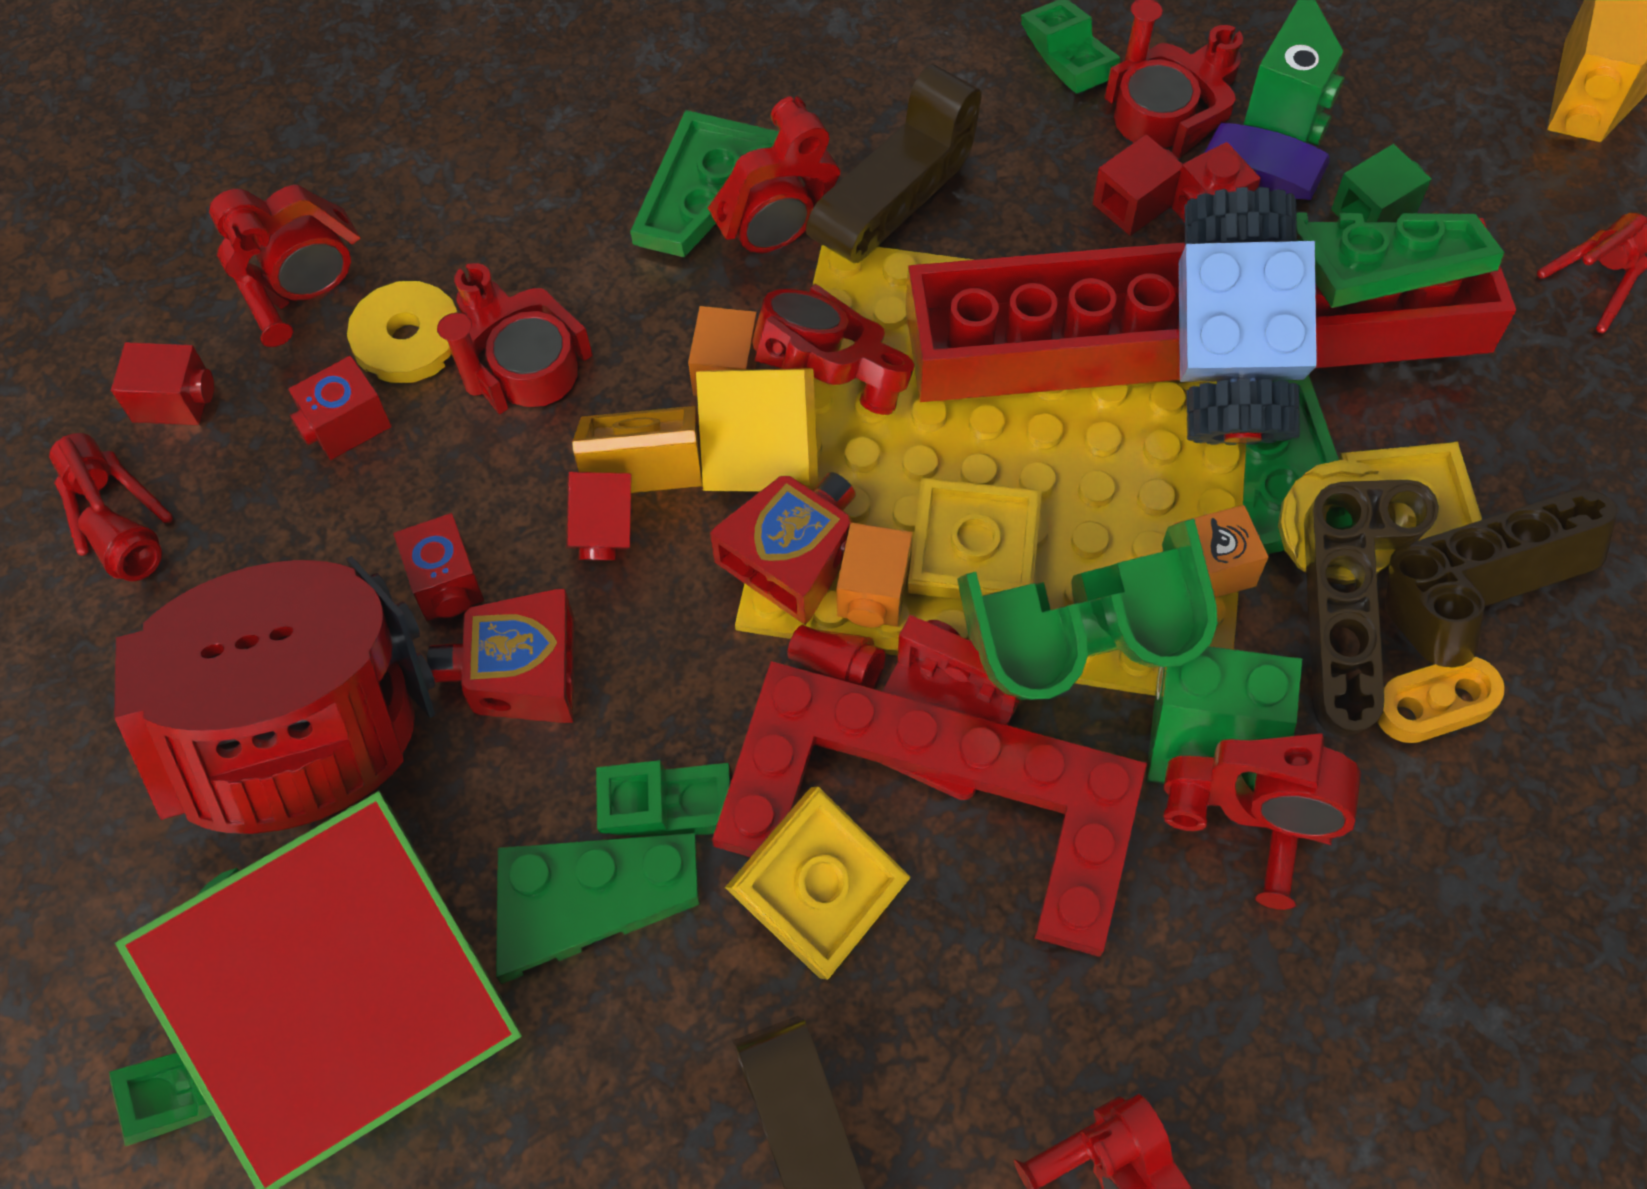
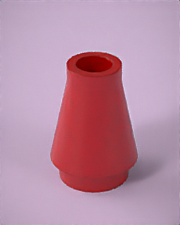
M107 505L100 512L94 511L89 506L81 513L78 519V528L87 537L104 569L110 576L133 582L148 577L156 570L162 558V550L159 545L158 536L153 530L112 511Z
M800 625L793 633L789 642L788 658L802 664L813 673L874 689L884 668L885 651L874 646V641L871 637L818 630Z

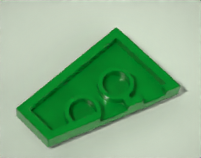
M685 110L631 228L633 245L685 257L716 224L708 207L731 175L737 160L750 151L760 148H771L779 131Z
M1297 213V241H1315V283L1331 308L1497 271L1504 255L1502 248L1476 214L1402 213L1397 222H1364L1362 213H1340L1338 222H1308L1307 213Z
M1309 375L1304 380H1284L1288 381V383H1296L1299 386V437L1291 438V440L1287 441L1277 440L1275 443L1257 442V444L1246 445L1243 505L1246 507L1267 554L1284 551L1278 528L1280 510L1283 500L1295 481L1316 465L1339 460ZM1336 507L1327 512L1326 522L1331 527L1340 530L1352 528L1351 515L1345 508Z
M695 833L498 848L496 978L500 984L524 976L523 971L554 958L561 961L581 953L582 947L619 932L625 935L700 905L697 840Z

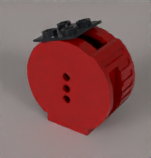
M353 556L346 558L349 567L315 560L281 561L247 567L211 579L188 590L168 602L143 623V631L116 637L114 718L160 820L185 813L189 822L218 832L255 834L281 831L312 823L347 808L379 787L404 762L402 753L405 751L414 729L415 713L411 697L429 718L435 716L428 693L429 689L435 687V680L424 657L419 652L416 653L412 641L420 637L419 627L413 613L404 601L397 604L393 602L386 583L378 573L369 575Z

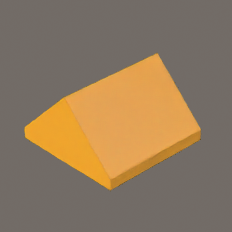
M696 406L582 416L580 418L572 441L579 472L630 473L631 493L702 486Z

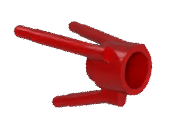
M1638 213L1624 214L1607 230H1598L1587 241L1552 260V262L1537 271V277L1544 279L1582 257L1585 265H1592L1599 260L1602 265L1609 269H1625L1624 277L1596 326V331L1600 334L1608 330L1637 278L1647 269V257L1645 256L1647 253V217Z
M84 433L69 434L56 441L50 449L49 458L59 475L54 484L62 497L71 537L73 538L78 555H87L89 549L85 535L78 528V519L81 514L76 493L85 495L94 511L100 512L104 510L105 504L99 490L107 484L108 475H113L162 522H172L173 515L121 465L116 454L113 451L102 452L95 439L90 435Z

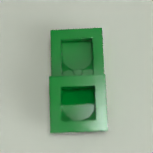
M1056 0L1021 14V24L1037 51L1054 73L1076 94L1108 81L1111 67L1120 64V56L1093 37L1092 17L1071 1Z
M660 760L596 767L597 829L600 833L632 836H664L695 833V835L714 834L733 777V771L729 763L665 770Z
M177 1052L109 1071L111 1089L125 1146L154 1138L213 1116Z

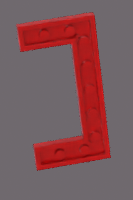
M770 661L712 838L714 847L751 857L795 806L814 745L975 788L976 790L1065 814L1034 938L1100 957L1105 949L1147 763Z

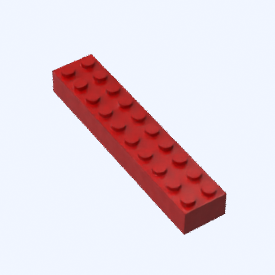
M1479 218V219L1481 220V222L1484 224V226L1486 227V224H1485L1484 219H1483V218ZM1185 242L908 265L906 316L920 402L1180 380L1179 260L1184 251ZM1499 266L1497 271L1334 308L1330 307L1315 283V368L1493 353L1516 312V307L1501 266Z

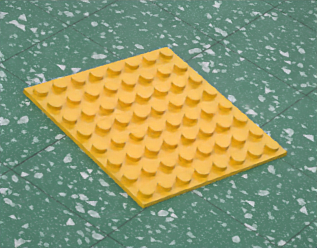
M822 245L813 285L816 283L861 316L881 325L885 331L882 343L903 352L913 360L906 316L908 265L973 259L876 247L862 261L854 264ZM844 338L840 350L848 348L855 342ZM914 367L907 389L899 393L895 411L890 415H881L870 412L860 404L859 398L864 391L865 382L855 378L848 383L831 385L814 378L818 481L820 483L829 472H834L845 478L852 485L856 492V497L845 508L844 512L850 516L853 523L912 532L913 547L921 477L1042 490L1034 583L1044 582L1051 610L1074 604L1071 585L1074 575L1162 552V542L1167 528L1174 523L1243 505L1246 443H1237L1236 445L1220 443L1213 445L1207 444V442L1195 443L1187 440V390L1192 386H1200L1202 383L1217 384V381L1180 382V380L920 402ZM840 571L814 615L805 625L818 630L871 637L874 641V646L884 649L885 654L898 656L899 634L909 615H913L926 622L928 620L942 621L953 627L961 637L971 641L968 636L961 599L907 593L908 579L898 627L883 624L880 627L869 628L856 625L848 618L837 617V583ZM744 583L735 622L736 631L791 639L795 630L800 625H804ZM1239 592L1215 598L1218 624L1212 642L1209 645L1210 647L1234 650ZM1119 649L1087 657L1082 675L1075 684L1155 696L1158 667L1150 668L1133 662Z

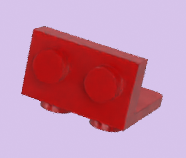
M909 615L899 634L898 663L888 679L883 692L1009 725L1021 699L1003 693L989 680L981 663L979 652L975 649L972 641L961 637L953 627L942 621L928 620L926 622L913 615ZM883 764L959 800L970 799L976 792L975 788Z

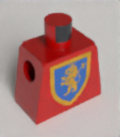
M829 472L813 491L791 476H779L710 532L714 563L806 625L841 569L850 523H853V520L844 510L856 497L854 488L845 478L834 472Z
M554 589L470 607L464 613L463 643L429 646L427 664L431 669L435 683L461 681L462 691L472 712L484 716L573 723L574 615L565 589Z

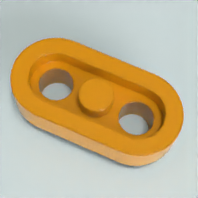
M1474 657L1471 662L1458 667H1442L1434 664L1397 676L1384 687L1383 713L1377 722L1386 734L1398 741L1417 743L1486 720L1503 699L1504 682L1500 673L1493 665L1478 657ZM1455 689L1467 691L1472 696L1473 701L1462 700L1456 694ZM1397 708H1408L1414 713L1416 720L1404 718L1399 714Z

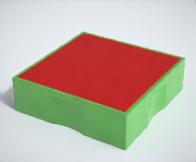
M380 791L115 942L116 947L256 1189H278L522 1037L515 1019L473 947L463 936L435 888L427 868L385 796Z

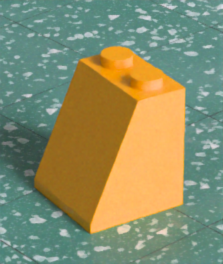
M1584 0L1565 39L1547 130L1602 142L1647 94V0Z

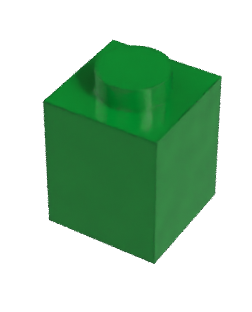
M1392 144L1343 174L1331 210L1338 217L1340 213H1362L1364 222H1397L1402 213L1418 212L1432 178L1422 170L1418 163L1411 160L1397 146Z

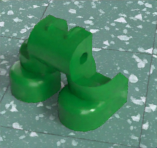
M1195 519L1186 520L1167 528L1162 542L1163 552L1074 575L1071 581L1074 604L1053 610L1050 608L1044 582L982 596L976 572L957 578L968 636L975 649L979 652L981 663L989 680L1003 693L1021 700L1051 699L1069 690L1082 675L1087 657L1120 649L1131 661L1150 668L1181 666L1198 658L1211 644L1218 621L1217 604Z

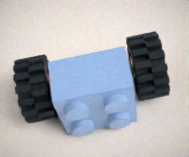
M1248 187L1236 188L1234 192L1222 189L1216 190L1215 195L1203 193L1197 195V199H1189L1187 204H1185V248L1179 260L1180 382L1217 381V384L1207 382L1200 384V386H1192L1187 390V440L1195 443L1207 442V444L1213 445L1225 443V445L1246 443L1248 445L1257 444V442L1275 443L1277 440L1287 441L1300 435L1299 386L1296 383H1288V381L1284 380H1304L1316 367L1315 241H1297V208L1295 195L1292 193L1286 194V191L1280 189L1269 192V188L1258 187L1255 191H1248Z

